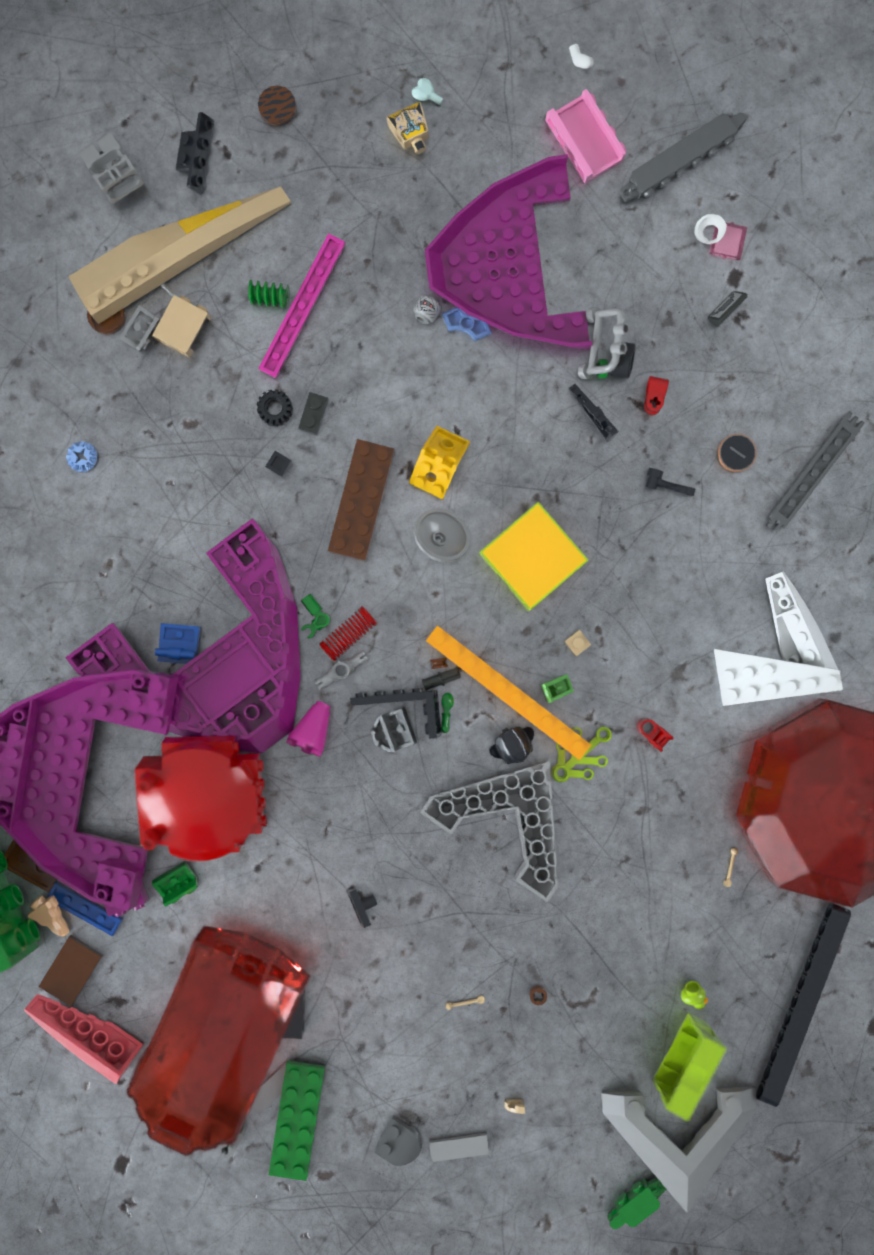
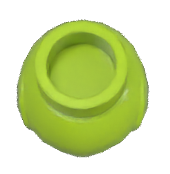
M689 981L685 984L681 992L682 1001L685 1004L693 1005L697 1009H703L708 1002L705 990L696 981Z

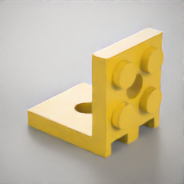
M436 425L420 452L409 484L443 500L454 473L471 441ZM428 473H434L437 478L430 477Z

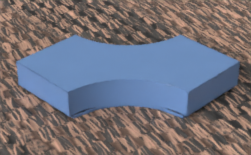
M458 307L442 313L449 332L454 330L464 331L473 338L474 342L492 334L487 323L466 314Z

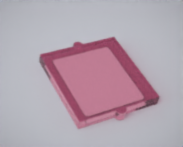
M725 222L727 225L726 232L720 241L711 244L709 254L721 256L723 259L730 258L740 261L747 227L736 225L734 222ZM716 226L712 240L716 239L718 235V228Z

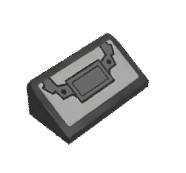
M739 291L731 292L708 316V319L716 327H719L748 297V294Z

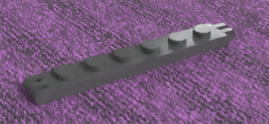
M850 411L844 416L769 515L771 520L767 524L769 528L774 523H777L773 531L777 532L781 527L784 529L865 422L861 420L856 426L855 423L859 419L857 416H854L849 421L848 419L853 414Z

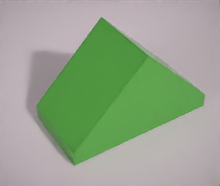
M568 674L540 684L547 703H551L574 692Z

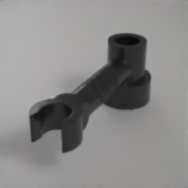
M654 468L648 469V479L645 487L656 490L657 486L688 496H694L695 488L662 480L663 471Z

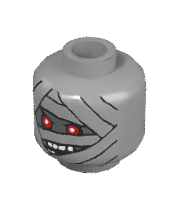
M433 294L422 295L414 307L415 318L424 324L433 323L442 309L441 304L438 302L439 298Z

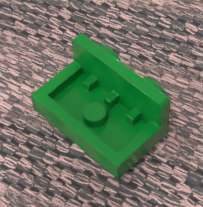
M184 861L152 880V886L161 895L163 905L166 907L176 903L186 894L194 892L198 888V878Z

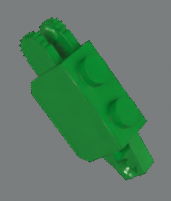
M657 1177L649 1182L646 1179L636 1182L631 1190L617 1198L615 1201L616 1207L607 1215L612 1229H619V1227L626 1223L629 1227H636L659 1209L660 1201L658 1198L667 1189Z

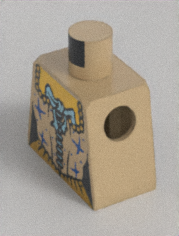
M420 101L387 116L388 127L404 149L413 146L416 154H421L426 150L423 141L429 138Z

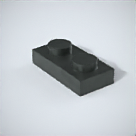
M309 392L298 427L299 430L315 435L318 434L328 397Z

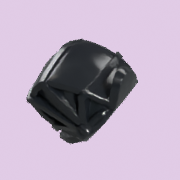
M521 727L503 729L499 737L495 739V744L490 747V755L494 758L503 759L507 764L524 762L533 751L531 744L534 738L533 728L525 727L522 729Z

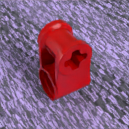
M649 376L644 410L647 414L656 415L660 412L664 405L669 379ZM651 402H655L656 408L652 407Z
M641 718L637 722L638 732L661 753L669 740L674 739L670 733L649 718ZM649 722L651 728L648 732H644L643 725Z

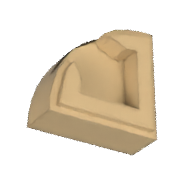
M523 1099L504 1100L506 1110L525 1114Z

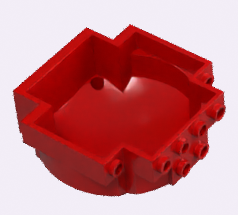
M236 736L165 737L161 743L162 756H143L135 767L140 844L147 850L154 849L157 844L168 846L169 853L178 858L191 861H208L223 857L229 853L240 852L249 834H262L263 828L267 826V816L263 815V809L266 808V798L262 797V790L265 789V780L261 778V772L264 771V761L260 760V753L239 754V742H236Z

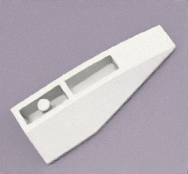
M783 571L766 578L783 661L838 670L818 625L785 572Z

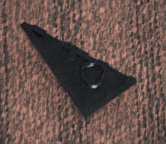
M576 384L569 387L568 389L606 442L613 439L619 431L605 417L602 409L599 406L596 407Z

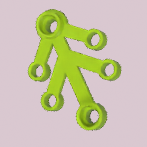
M573 727V728H572L573 731H574L575 729H578V730H579V735L582 736V730H581L580 728H578V727ZM599 727L596 730V736L589 741L591 744L590 748L580 760L571 754V759L565 763L566 749H559V744L556 743L558 758L557 764L551 770L552 778L560 783L567 781L569 777L584 778L585 780L592 779L594 773L590 768L583 770H572V768L576 764L605 767L608 764V759L605 756H585L600 742H608L612 737L611 730L607 727ZM601 731H606L604 738L600 737ZM600 758L605 759V763L602 765L598 763ZM559 769L564 770V774L562 776L557 775V771ZM585 771L591 772L590 777L584 776Z

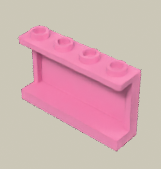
M587 89L583 90L580 97L557 111L553 108L547 112L545 119L568 155L569 160L584 184L624 161L626 155L624 144L618 141L613 126H609L604 111L602 109L599 110L594 95L589 93Z

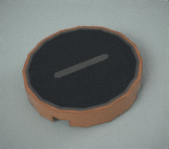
M743 434L727 436L718 447V460L720 464L731 472L747 470L756 459L757 449L754 442Z

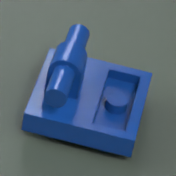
M161 623L159 648L155 649V656H158L157 661L187 664L198 656L201 627Z

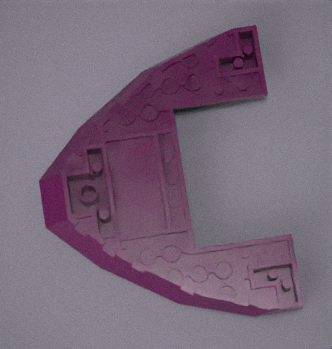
M252 518L206 552L252 615L172 674L179 677L169 732L182 737L236 736V742H239V750L263 753L288 735L294 728L301 667L297 605L278 549L257 521ZM115 623L109 624L65 657L80 676L128 670L150 671Z
M128 670L74 677L14 703L0 713V825L43 871L92 902L128 911L139 904L148 850L142 846L77 831L95 721L97 719L159 734H169L179 676L161 672Z

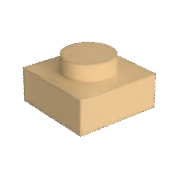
M580 630L564 641L575 657L591 646Z

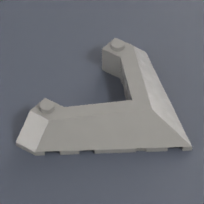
M550 761L430 796L420 813L451 835L462 819L515 810L524 862L513 878L544 901H549L558 888Z
M755 1087L716 1088L717 1110L713 1113L710 1120L696 1133L695 1138L689 1145H686L681 1150L644 1115V1099L640 1091L601 1092L603 1114L686 1213L689 1212L757 1108Z

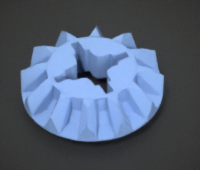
M87 442L73 443L68 448L66 455L67 464L78 472L89 471L97 462L96 449ZM84 451V456L88 460L80 459L78 461L79 457L75 453H83Z

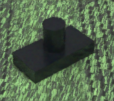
M352 887L346 890L360 925L363 928L370 926L371 923L366 910L377 905L374 895L372 894L361 900L355 888Z

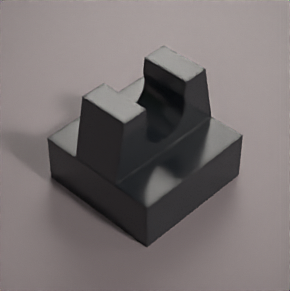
M274 451L265 467L283 477L292 460Z

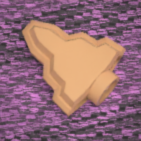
M41 895L31 903L30 907L32 910L27 914L30 919L37 921L41 926H47L58 936L64 937L70 932L54 895L47 899Z

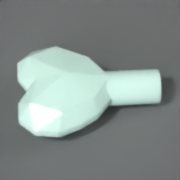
M420 78L418 86L412 90V96L417 100H432L439 106L443 101L442 97L434 93L432 83L426 78Z

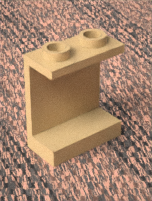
M174 295L152 336L157 341L190 358L194 352L191 346L204 321H210L211 317L207 313L208 310L203 306L197 305L196 307L190 304L191 301L186 297L181 296L179 298Z

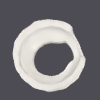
M708 214L696 223L694 234L700 242L713 244L723 238L727 225L719 215ZM710 225L716 226L718 228L717 238L708 241L703 235L704 229Z

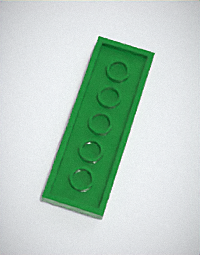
M287 1060L268 1175L307 1181L325 1066Z

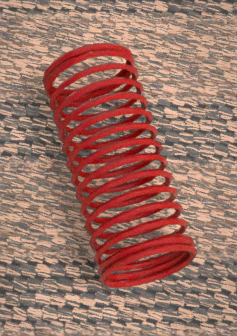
M363 606L358 609V612L366 622L357 612H354L362 622L361 624L351 615L359 625L358 627L348 618L356 630L346 620L345 623L352 632L343 623L341 625L349 635L340 626L338 628L345 637L335 629L345 644L332 632L342 647L331 635H328L339 650L327 638L325 639L335 652L323 640L319 643L320 647L333 661H336L337 657L340 658V654H344L343 651L347 652L346 648L350 649V646H353L352 642L356 643L355 639L360 640L358 635L363 638L362 633L366 635L365 630L369 632L368 627L373 629L372 625L376 626L378 624Z

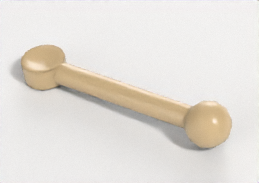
M735 847L731 849L732 856L727 879L723 882L726 887L732 885L730 879L735 856L738 854V849Z
M480 995L477 999L466 1000L456 1003L447 1002L445 1007L446 1009L451 1010L452 1007L477 1002L479 1004H483L485 1002L484 996Z

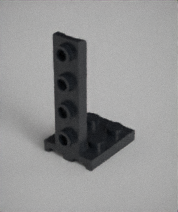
M413 688L412 692L405 693V689L393 690V694H386V691H377L372 696H367V692L355 693V697L350 698L352 705L426 700V703L423 704L424 715H427L428 723H425V733L429 735V739H437L442 735L438 690L424 691V688Z

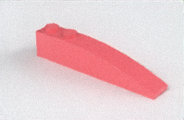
M39 994L24 1009L33 1020L59 1043L115 1084L126 1072L143 1046L141 1042L114 1023L107 1020L106 1022L91 1014H84L76 1008L63 1006L60 1002Z

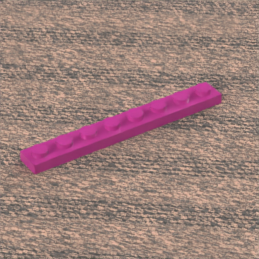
M328 233L258 368L260 371L277 379L346 245L345 241Z

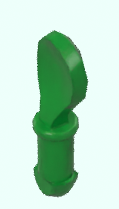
M445 693L441 700L444 710L441 727L443 733H447L450 730L449 721L451 713H449V710L454 704L451 693Z

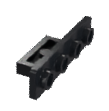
M203 112L198 113L195 131L181 132L175 168L179 172H189L187 187L198 194L203 192L214 120Z

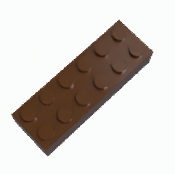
M357 439L328 552L367 562L395 455L394 448Z

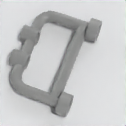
M592 307L587 310L586 318L588 322L595 324L589 363L581 364L578 368V375L581 379H590L594 374L612 372L619 363L620 355L626 353L627 346L622 340L623 335L629 334L630 327L625 323V314L620 308L601 310L599 307ZM617 316V324L613 327L615 340L610 347L612 353L611 362L608 365L596 366L603 318Z

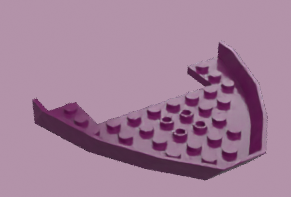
M568 155L551 156L493 183L448 222L425 249L429 288L468 315L513 336L590 350L592 341H589L586 311L549 316L547 314L533 206L565 202L571 199L566 166Z

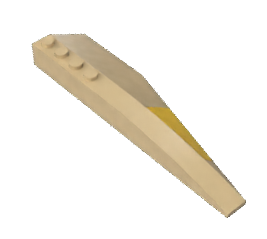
M280 186L132 236L68 277L88 312L99 324L291 204V201Z

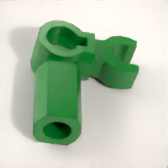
M311 593L301 600L308 612L316 617L312 620V624H306L301 628L302 631L306 628L311 629V634L307 637L308 639L315 636L316 630H322L331 622L330 615L321 611L322 607Z

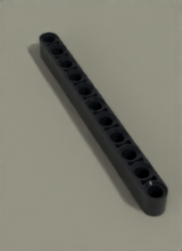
M830 903L826 908L757 1088L756 1099L775 1107L781 1101L850 921L851 911L834 903Z

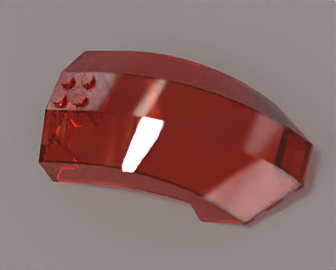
M203 926L192 942L150 1044L138 1060L126 1090L129 1099L132 1098L136 1105L134 1109L140 1121L144 1122L148 1129L146 1133L149 1139L184 1156L192 1155L195 1151L202 1150L204 1152L216 1149L219 1145L227 1144L228 1146L235 1143L310 979V975L281 949L244 932Z

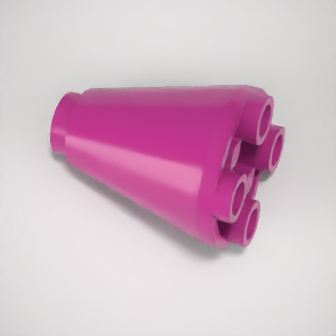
M316 701V704L311 706L288 735L286 743L293 747H301V751L306 754H314L321 757L325 747L330 718L329 710L331 707L323 702Z

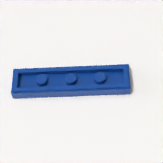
M58 881L54 883L47 896L48 898L54 895L59 903V907L112 937L124 919L120 916L115 917V914L108 917L103 906L90 901Z

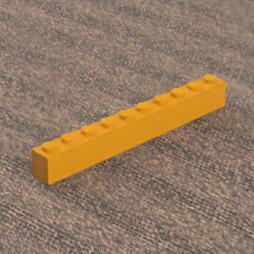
M438 625L426 639V642L580 760L590 748L591 744Z

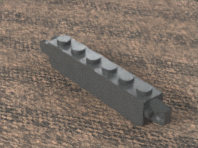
M722 113L632 171L629 183L619 192L623 200L627 202L636 197L639 200L642 197L647 198L651 196L656 188L659 186L661 188L665 187L671 182L673 177L682 176L690 166L696 167L707 155L711 157L719 151L718 148L724 145L726 147L735 140L734 137L738 130L742 128L746 121L744 113H737V115L731 118L728 114Z

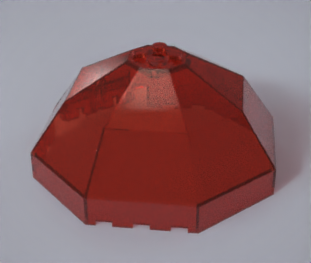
M820 698L811 705L790 715L785 720L769 727V733L755 740L746 773L750 775L748 782L744 781L735 816L742 826V834L773 885L778 888L853 908L874 896V712ZM757 777L772 782L771 790L757 785ZM866 807L867 816L861 818V814L858 811Z

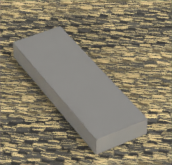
M287 1061L246 1099V1102L259 1115L281 1095Z
M487 1133L429 1140L432 1162L489 1155Z

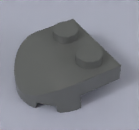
M405 707L376 718L371 729V736L375 745L383 748L386 752H395L417 743Z
M393 1116L390 1118L374 1153L392 1165H407L414 1161L421 1152L422 1143H420L419 1131L413 1125L409 1127Z

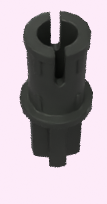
M454 668L443 673L438 672L437 675L422 679V682L427 691L460 679L461 675L459 669Z

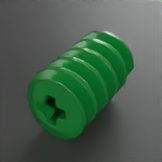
M252 280L249 281L248 298L251 305L258 303L259 306H262L265 302L267 307L273 304L277 308L280 304L281 308H286L289 301V284L284 289L282 283L276 288L275 282H273L270 288L267 281H265L263 287H261L258 280L256 286H253Z

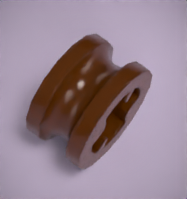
M447 658L430 659V662H432L431 669L448 667L445 663Z
M542 986L532 987L529 993L531 1002L535 1005L544 1004L547 1000L545 989ZM535 992H538V993H541V992H542V993H543V994H541V995H542V999H539L538 997H537L536 999H534V998H533V997H535V994H534V993H535Z

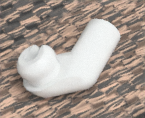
M578 44L570 46L569 49L575 66L583 69L593 66V58L581 54Z

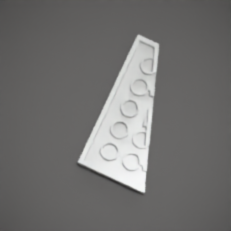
M714 649L723 706L843 690L840 670Z

